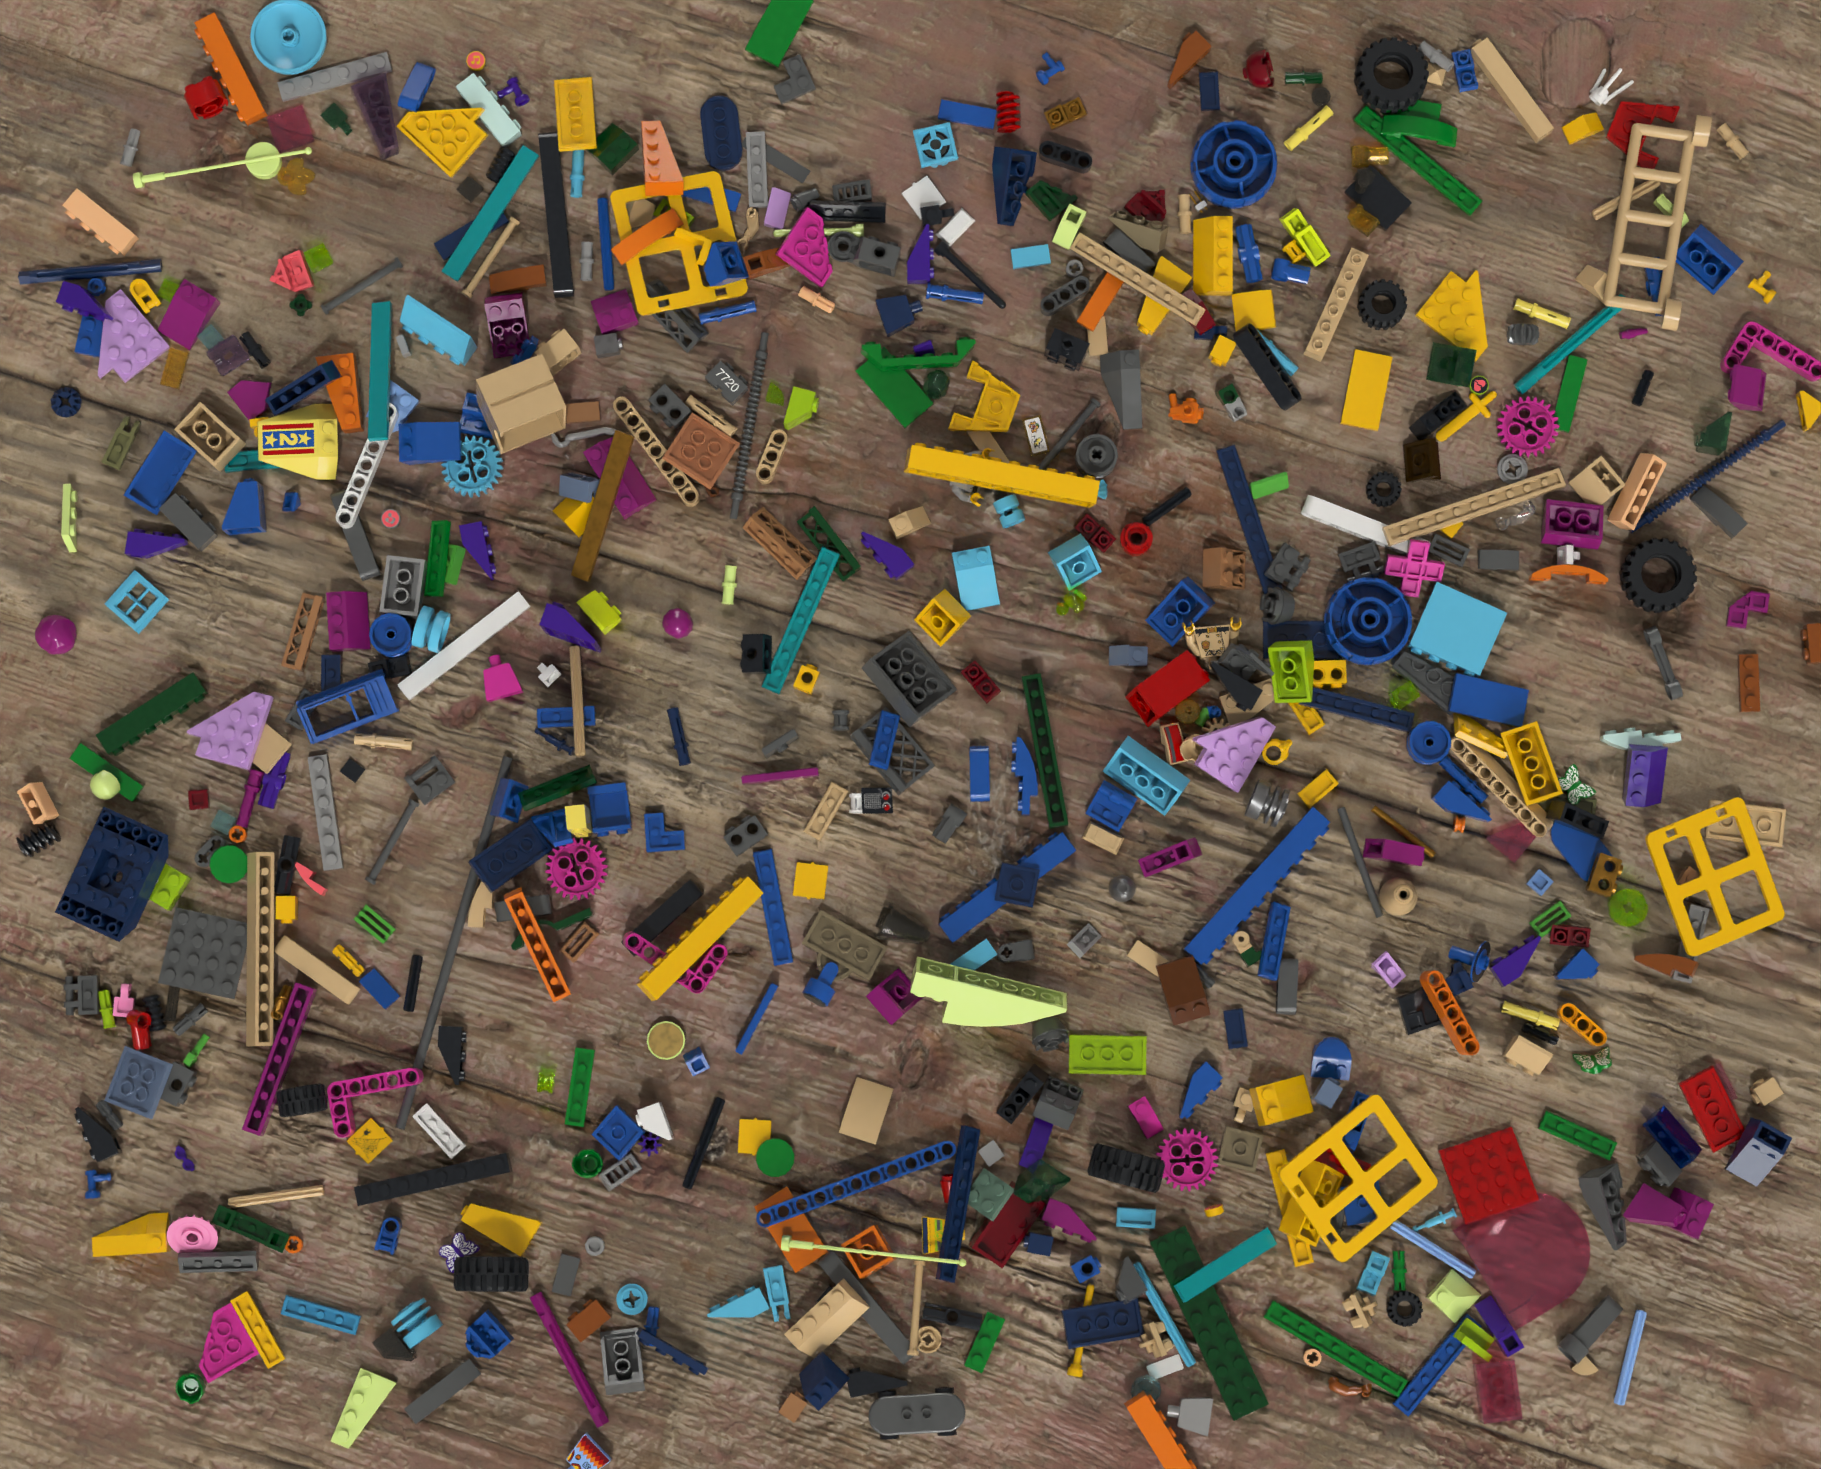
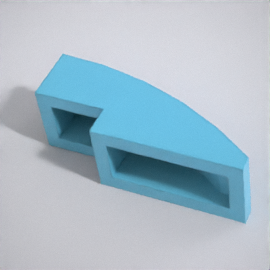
M986 938L950 965L977 970L994 958L997 953Z

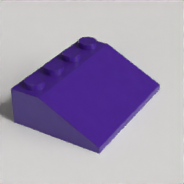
M553 602L552 605L546 604L539 625L547 635L599 653L602 649L596 640L567 612L564 605Z

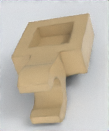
M1241 1087L1238 1089L1233 1106L1238 1108L1234 1119L1236 1122L1242 1123L1246 1111L1252 1112L1254 1107L1250 1091Z

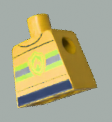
M922 1216L923 1254L940 1251L945 1219ZM965 1228L963 1231L962 1240H965Z

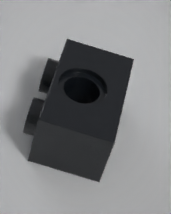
M743 634V640L741 641L742 659L740 662L742 673L750 675L771 674L772 636L767 634Z

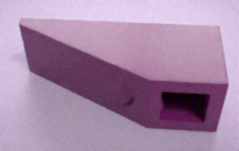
M1052 1198L1048 1199L1041 1220L1045 1221L1044 1225L1053 1229L1055 1226L1063 1228V1233L1073 1236V1233L1081 1235V1240L1089 1243L1092 1240H1097L1095 1235L1069 1205Z

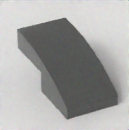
M1478 550V569L1519 570V551Z

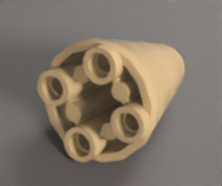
M1399 877L1385 882L1379 893V901L1384 910L1397 916L1408 914L1413 910L1418 898L1416 887L1411 881ZM1401 891L1406 892L1405 898L1400 897Z

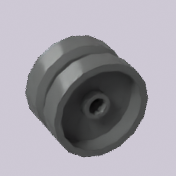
M1100 434L1089 435L1077 447L1075 455L1076 467L1082 475L1093 476L1095 480L1103 479L1110 475L1115 468L1118 458L1117 448L1114 442L1107 436ZM1094 455H1098L1100 459H1093L1092 457Z

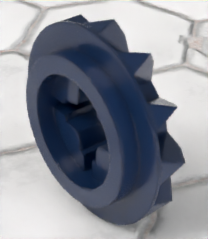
M70 387L60 388L54 392L51 398V408L58 416L72 417L81 408L82 401L79 393ZM69 397V403L72 407L62 406L63 402L60 398L67 399Z

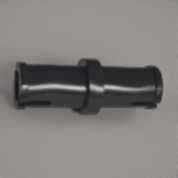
M249 331L239 337L248 349V354L254 357L261 369L271 363L270 359L263 352L262 346L257 344Z

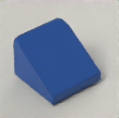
M700 1047L683 1055L692 1076L710 1068Z

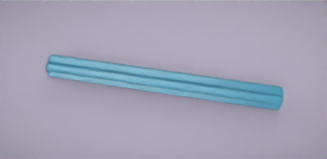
M1140 1262L1134 1263L1136 1271L1148 1289L1146 1295L1158 1317L1164 1323L1166 1331L1187 1367L1194 1365L1196 1361L1144 1268Z

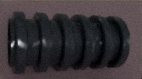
M505 147L500 148L501 152L497 153L498 157H495V163L491 164L490 172L486 173L487 178L495 183H499L506 172V168L510 166L509 163H512V157H515L514 152Z
M157 994L142 999L145 1002L144 1008L147 1009L145 1013H148L151 1017V1028L149 1030L152 1032L167 1027L164 1024L165 1019L162 1017L164 1013H161L162 1007L159 1005L161 1004V1001L158 1000L160 996Z

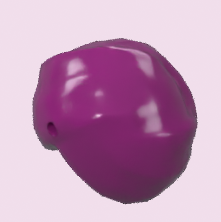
M50 615L40 621L35 630V639L42 649L51 655L65 654L74 647L77 630L75 624L70 619L61 615Z

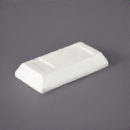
M961 208L935 235L941 241L944 240L950 247L975 220Z

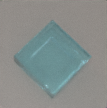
M212 324L197 336L210 352L225 340Z
M219 809L210 827L229 835V831L234 826L237 818Z

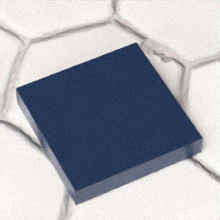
M1002 862L995 901L1033 908L1040 870Z

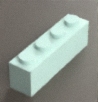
M472 73L459 83L456 89L471 108L485 109L479 119L500 145L506 148L522 136L520 132L522 127L516 119L513 121L508 116L510 112L504 105L500 106L497 103L498 97L495 93L485 88L487 84L481 76L477 77Z

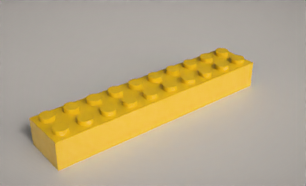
M915 443V445L909 447L904 467L905 473L1091 508L1096 504L1100 481L1095 480L1093 476L1084 475V478L1077 477V474L1073 472L1061 474L1058 473L1057 469L1052 468L1040 470L1039 466L1029 464L1028 467L1020 466L1021 463L1016 461L1004 463L1002 459L991 457L990 460L983 459V455L980 454L968 456L964 455L963 451L953 450V452H947L945 448L934 446V449L926 448V444Z

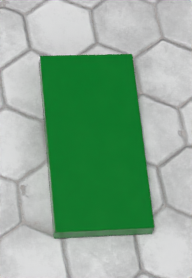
M771 0L745 51L779 68L814 1Z
M885 347L881 349L882 359L885 356L891 355ZM867 360L855 371L904 429L934 405L905 370L880 371Z

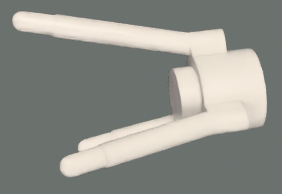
M1622 68L1618 69L1604 87L1600 86L1598 88L1606 73V69H1603L1594 87L1589 91L1591 93L1589 98L1598 106H1601L1602 103L1606 105L1609 100L1632 85L1634 81H1629L1607 96L1609 94L1607 88L1622 72Z

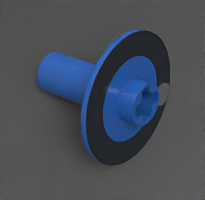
M1484 941L1476 953L1452 946L1448 957L1449 959L1470 965L1471 980L1477 982L1489 965L1490 943Z

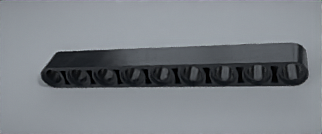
M557 132L538 133L554 297H574Z

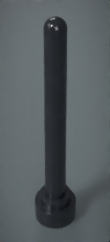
M944 240L934 249L938 256L946 257L999 308L1004 309L1006 307V303L950 252L951 249Z

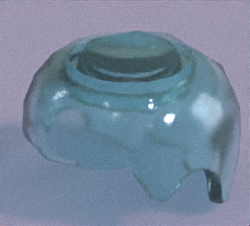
M1149 1375L1136 1378L1131 1387V1397L1133 1398L1144 1391L1146 1395L1151 1394L1156 1402L1161 1394L1160 1382Z

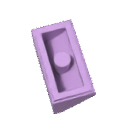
M772 187L764 226L783 229L791 193Z

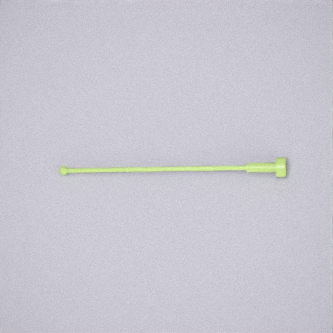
M306 147L304 150L166 174L161 172L143 175L142 172L133 173V181L136 188L145 187V183L165 180L166 177L303 153L309 155L312 153V149Z
M783 1235L781 1240L782 1251H790L791 1248L809 1250L818 1248L959 1264L962 1267L966 1265L965 1259L952 1260L817 1245L814 1242L792 1240V1236Z

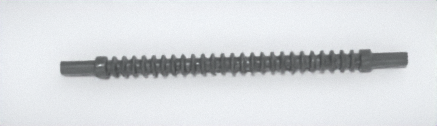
M765 332L761 333L759 350L756 351L755 355L757 360L754 361L756 363L754 365L755 370L753 371L754 376H752L754 380L751 381L753 386L750 387L752 391L749 392L751 397H748L750 400L747 403L749 408H746L748 413L745 414L747 418L744 419L746 421L744 424L745 429H743L744 434H742L744 439L741 440L743 443L740 445L742 450H739L741 455L738 456L740 461H737L739 466L736 467L738 469L735 472L737 477L734 478L736 482L733 483L735 487H733L734 492L731 495L733 501L730 519H737L740 501L743 500V494L741 493L744 491L742 487L745 486L743 481H746L744 476L747 475L745 470H748L746 467L749 464L747 460L750 459L748 455L750 454L749 449H751L750 444H752L751 439L753 438L751 434L754 433L752 429L755 428L753 423L756 422L754 417H757L755 412H758L756 407L759 404L757 402L760 401L758 398L761 395L759 391L762 390L760 388L762 385L761 380H763L761 376L764 375L762 370L765 369L763 367L766 364L764 360L767 359L768 355L766 348L769 333Z

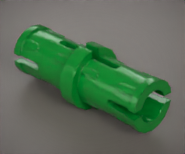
M1392 1251L1394 1290L1399 1291V1282L1401 1283V1290H1406L1405 1273H1407V1268H1405V1251H1399L1400 1259H1398V1251Z

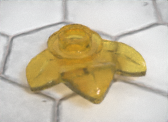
M303 158L290 160L287 167L282 168L277 175L279 183L288 187L290 192L295 195L307 194L305 185L312 182L316 176L310 169L303 168ZM285 175H290L289 180H284Z

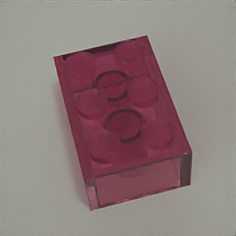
M1503 1359L1472 1363L1480 1422L1487 1424L1523 1419L1515 1360Z

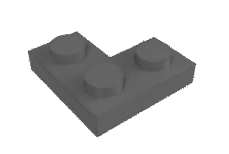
M800 54L783 61L790 79L774 86L781 105L816 90Z

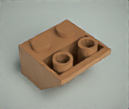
M1222 547L1203 549L1202 587L1245 590L1246 552Z

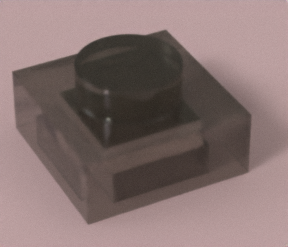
M468 176L456 190L472 203L484 189Z

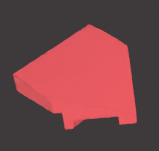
M302 250L295 251L282 257V259H278L277 268L269 280L294 292H300L315 286Z

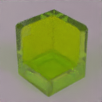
M324 243L303 252L313 273L334 264Z

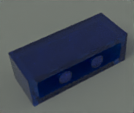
M1665 1106L1653 1112L1642 1124L1680 1169L1694 1161L1702 1151L1700 1146Z

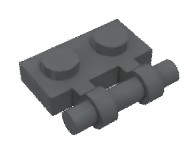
M1375 542L1338 554L1344 573L1349 571L1353 573V576L1346 578L1347 582L1363 577L1376 578L1379 574L1384 573L1383 565L1376 567L1374 562L1381 560ZM1368 565V571L1359 572L1358 568Z
M1283 543L1264 575L1278 585L1282 584L1285 580L1288 582L1286 589L1292 592L1299 585L1302 574L1308 570V564L1311 560L1308 557H1304L1300 562L1297 560L1300 553L1287 543ZM1292 566L1297 569L1294 575L1289 574Z
M98 975L78 976V984H73V976L65 977L63 988L66 992V1002H64L66 1015H74V1007H78V1015L99 1014ZM73 990H78V1001H73Z

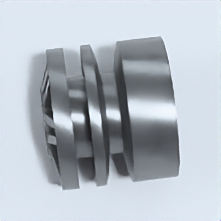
M1258 779L1244 816L1257 820L1262 813L1264 814L1263 823L1267 824L1269 818L1272 817L1270 826L1275 828L1286 811L1290 791L1285 789L1282 796H1279L1281 787L1277 786L1275 791L1271 793V783Z

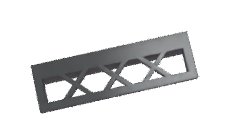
M658 278L645 286L646 291L652 298L672 294ZM668 300L658 301L659 307L669 306ZM686 308L665 311V316H661L659 313L652 314L687 353L709 334ZM671 321L677 323L678 330H674L671 327ZM684 335H688L692 340L689 345L684 341Z

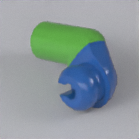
M1216 705L1202 708L1195 724L1203 727L1207 719L1219 717L1222 713L1221 709Z

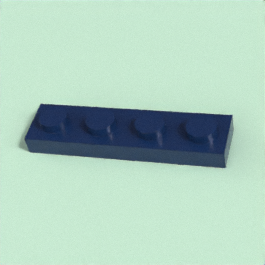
M641 1327L636 1333L640 1337L638 1341L644 1345L649 1346V1344H652L656 1347L655 1351L664 1356L666 1353L673 1357L672 1361L681 1366L683 1363L688 1365V1370L696 1375H699V1373L706 1374L709 1368L702 1362Z

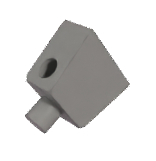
M1180 1398L1179 1406L1168 1405L1166 1416L1177 1418L1176 1425L1180 1428L1208 1436L1213 1398Z

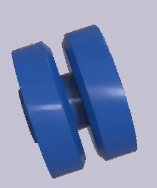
M387 613L379 616L372 623L369 633L370 641L374 648L382 655L391 658L400 657L409 652L412 647L413 628L405 618L398 614ZM391 632L395 634L393 638L388 637L391 635Z
M1426 721L1418 724L1409 732L1406 739V749L1409 756L1421 765H1432L1441 761L1451 748L1449 731L1442 724L1435 721ZM1427 739H1428V742H1432V745H1431V746H1428V745L1426 744V740H1427Z

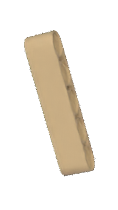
M284 935L274 948L275 953L348 1005H350L360 991L358 986L288 936Z

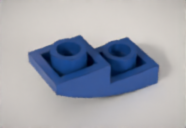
M1470 49L1452 52V61L1455 62L1453 68L1459 93L1478 89V82L1474 71L1475 65Z

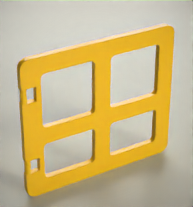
M711 171L682 177L684 181L683 191L703 187L709 188L718 222V227L691 233L697 235L704 234L712 240V243L719 241L735 242L736 237L720 174ZM644 185L615 190L610 195L620 242L632 234L626 203L657 197L645 196ZM666 195L670 210L674 209L684 223L681 227L689 229L681 195ZM677 236L659 239L625 263L637 312L643 316L743 296L748 289L746 279H742L722 286L705 287L702 283L698 264H696L697 259L694 247L699 245ZM679 250L689 290L649 298L639 258ZM725 288L726 294L716 296L715 290ZM668 300L669 306L659 307L658 301Z
M1732 798L1649 832L1646 835L1645 841L1685 951L1689 956H1698L1781 921L1784 918L1785 912L1742 798ZM1723 808L1725 814L1718 817L1716 811ZM1734 816L1748 855L1741 860L1715 870L1700 830L1713 823ZM1674 829L1675 835L1667 837L1666 831ZM1686 836L1700 875L1693 880L1677 885L1663 845L1679 837ZM1753 870L1768 909L1766 912L1734 924L1720 884ZM1705 890L1720 929L1718 932L1698 940L1683 900Z
M1375 1094L1370 1095L1285 1164L1278 1172V1176L1286 1189L1291 1193L1295 1202L1318 1235L1323 1239L1334 1258L1340 1262H1346L1435 1189L1438 1184L1436 1176L1379 1095ZM1374 1112L1395 1142V1147L1368 1170L1363 1171L1342 1141V1138ZM1330 1148L1350 1176L1352 1182L1324 1206L1319 1207L1299 1179L1298 1173ZM1406 1158L1420 1181L1388 1207L1375 1189L1374 1183ZM1297 1184L1303 1192L1299 1196L1293 1189ZM1362 1194L1375 1212L1376 1218L1344 1243L1331 1225L1330 1219ZM1330 1232L1336 1239L1332 1244L1326 1237Z

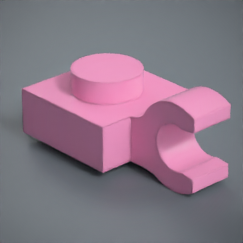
M121 984L120 997H114L113 1016L127 1017V1014L134 1010L135 998H130L132 984Z

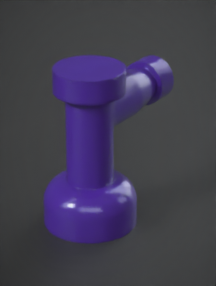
M517 77L509 79L507 81L508 86L497 92L500 99L514 92L516 96L514 101L517 107L523 106L530 101L529 96L522 93Z

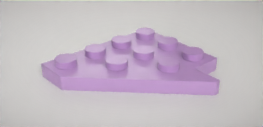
M120 289L105 302V310L113 317V321L105 319L103 322L98 377L102 378L113 369L126 383L170 349V346Z
M252 692L187 730V734L201 738L195 755L250 770L274 698L269 695Z
M1258 716L1193 737L1192 740L1203 747L1194 765L1234 792L1239 793L1276 726Z

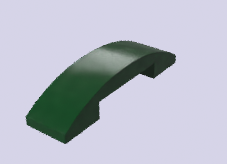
M220 1204L211 1223L239 1233L280 1253H283L290 1238V1234Z

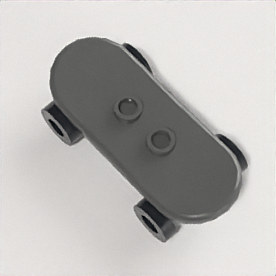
M954 1387L935 1388V1393L897 1395L896 1390L877 1392V1398L879 1399L875 1400L871 1405L868 1418L871 1427L879 1433L881 1440L898 1439L899 1435L937 1433V1436L957 1435V1428L963 1423L966 1411L962 1400L953 1394Z

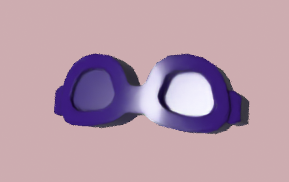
M177 1146L175 1151L176 1158L184 1161L182 1166L186 1171H194L195 1165L187 1158L185 1149Z

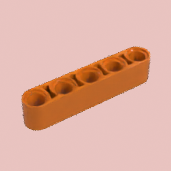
M1436 970L1424 971L1420 976V983L1457 1052L1461 1055L1477 1054L1480 1048L1479 1042L1443 975ZM1431 974L1434 977V981L1432 984L1429 981V977ZM1440 991L1443 994V998L1441 1001L1438 998V994ZM1449 1008L1452 1011V1015L1450 1018L1447 1014ZM1458 1025L1461 1027L1460 1034L1456 1031ZM1467 1042L1470 1044L1469 1051L1465 1048Z

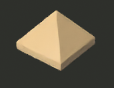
M1428 63L1429 77L1427 82L1442 86L1446 70L1439 65Z

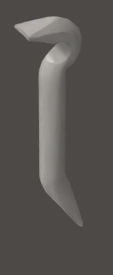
M603 427L570 433L565 436L563 442H559L554 433L551 436L555 446L564 448L569 445L570 441L601 435L614 436L616 429Z

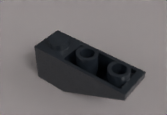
M1454 392L1421 416L1409 429L1419 441L1425 440L1466 408L1467 405Z
M439 1026L438 1047L454 1084L461 1085V1081H465V1070H462V1062L466 1061V1050H463V1043L467 1042V1031H464V1027Z
M1033 1064L996 1113L1012 1124L1044 1084L1049 1074L1036 1064Z
M83 1107L75 1108V1119L83 1127L82 1135L84 1140L89 1142L91 1146L89 1152L93 1160L96 1159L97 1162H102L122 1153L114 1133Z

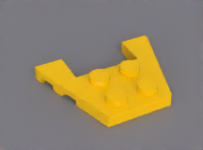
M972 361L967 379L985 384L974 417L969 418L954 412L948 430L1008 432L1020 399V394L996 379L989 371L980 367L977 362Z

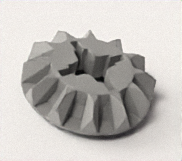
M1506 455L1498 463V476L1503 482L1508 484L1522 481L1528 473L1527 463L1519 455ZM1509 465H1512V467L1519 466L1515 471V475L1512 472L1506 473Z

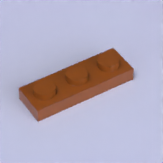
M1739 654L1737 656L1740 712H1760L1758 654Z

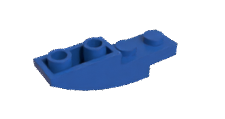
M1017 737L1016 742H1012V753H1016L1015 761H1012L1011 772H1015V777H1023L1022 780H1019L1018 792H1022V799H1018V811H1021V816H1029L1030 797L1038 796L1037 776L1032 757L1021 737Z

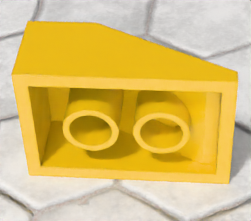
M1304 1075L1249 1089L1259 1126L1281 1122L1314 1112Z

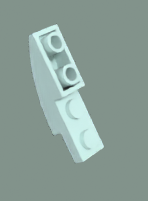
M1635 728L1624 729L1623 733H1617L1616 730L1605 731V735L1600 736V741L1615 748L1628 751L1629 744L1663 746V744L1681 741V733H1675L1674 730L1664 731L1663 735L1656 736L1655 733H1647L1642 738L1641 730L1636 731Z

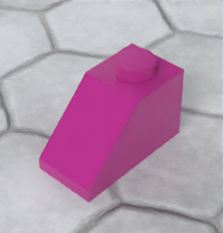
M1145 1096L1127 1106L1146 1139L1164 1130Z

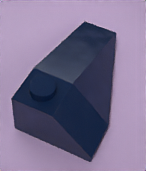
M994 147L992 171L997 224L1014 226L1021 208L1020 201L1022 195L1026 193L1029 177H1032L1035 171L1037 152Z

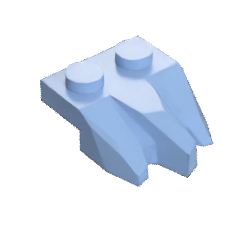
M390 380L389 403L396 407L399 414L393 432L399 431L398 424L406 423L408 416L419 404V400ZM389 409V417L394 414V410Z

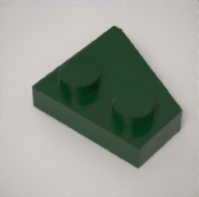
M1041 180L1025 193L1049 222L1067 209L1069 204H1073L1078 199L1077 196L1062 192V189L1051 187L1048 183Z

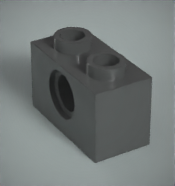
M173 1061L171 1072L160 1099L179 1107L180 1104L183 1105L188 1098L186 1093L189 1087H193L196 1083L197 1072L177 1061ZM177 1079L182 1082L180 1090L174 1088V1082Z

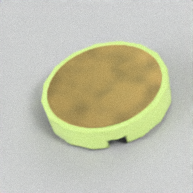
M663 1021L650 1029L647 1036V1045L654 1056L659 1059L669 1060L681 1054L685 1047L686 1039L680 1026L673 1022Z

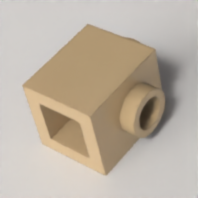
M1769 1077L1765 1080L1761 1078L1754 1082V1087L1750 1089L1752 1100L1760 1106H1765L1784 1094L1774 1077Z

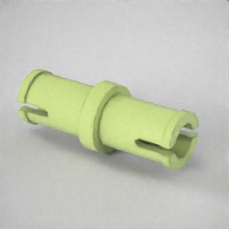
M725 565L721 604L734 605V590L737 588L735 583L737 566Z

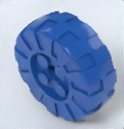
M1234 120L1233 122L1224 121L1204 132L1195 144L1190 160L1191 175L1199 193L1205 196L1210 203L1218 207H1227L1228 209H1240L1248 205L1250 206L1263 198L1275 180L1278 165L1275 147L1266 136V133L1259 127L1240 120ZM1236 160L1239 162V165L1232 166L1230 161Z
M1368 577L1354 579L1342 585L1329 599L1323 620L1325 635L1336 653L1345 660L1358 665H1375L1386 662L1397 655L1408 641L1412 629L1410 605L1407 603L1404 594L1397 587L1388 583V581ZM1366 615L1373 619V624L1369 625L1365 622ZM1336 628H1339L1338 639L1336 637Z

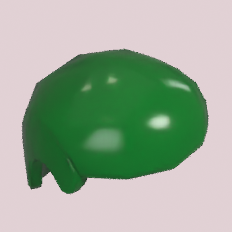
M593 1149L581 1150L572 1160L574 1172L582 1178L588 1179L597 1176L603 1167L601 1155Z
M186 1373L179 1377L176 1382V1393L180 1400L194 1404L204 1395L205 1382L197 1374Z

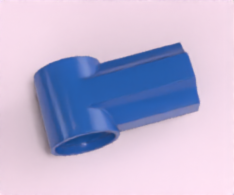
M1276 258L1271 278L1281 282L1293 281L1307 285L1311 268L1292 264L1285 259Z

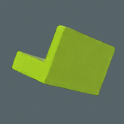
M1466 1318L1453 1337L1479 1357L1489 1362L1493 1356L1487 1350L1495 1339L1473 1321Z

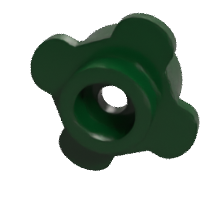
M298 294L289 304L290 308L294 309L300 317L304 316L305 312L313 306L311 301L305 299L304 294Z

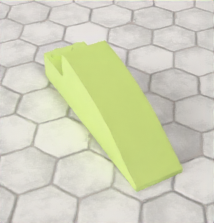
M918 956L916 958L911 976L910 993L918 997H930L938 1002L944 1001L942 1023L981 1027L1023 1024L1067 1011V993Z

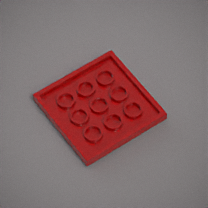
M1512 1127L1438 1151L1465 1225L1539 1201Z

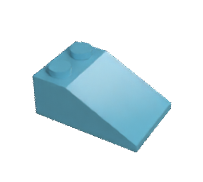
M990 546L953 552L952 560L960 602L966 611L1000 605Z

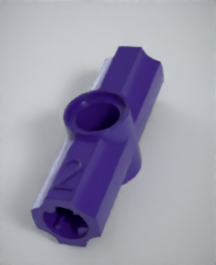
M285 752L270 772L264 774L263 788L258 805L270 809L275 808L279 792L283 789L286 781L285 773L291 754Z

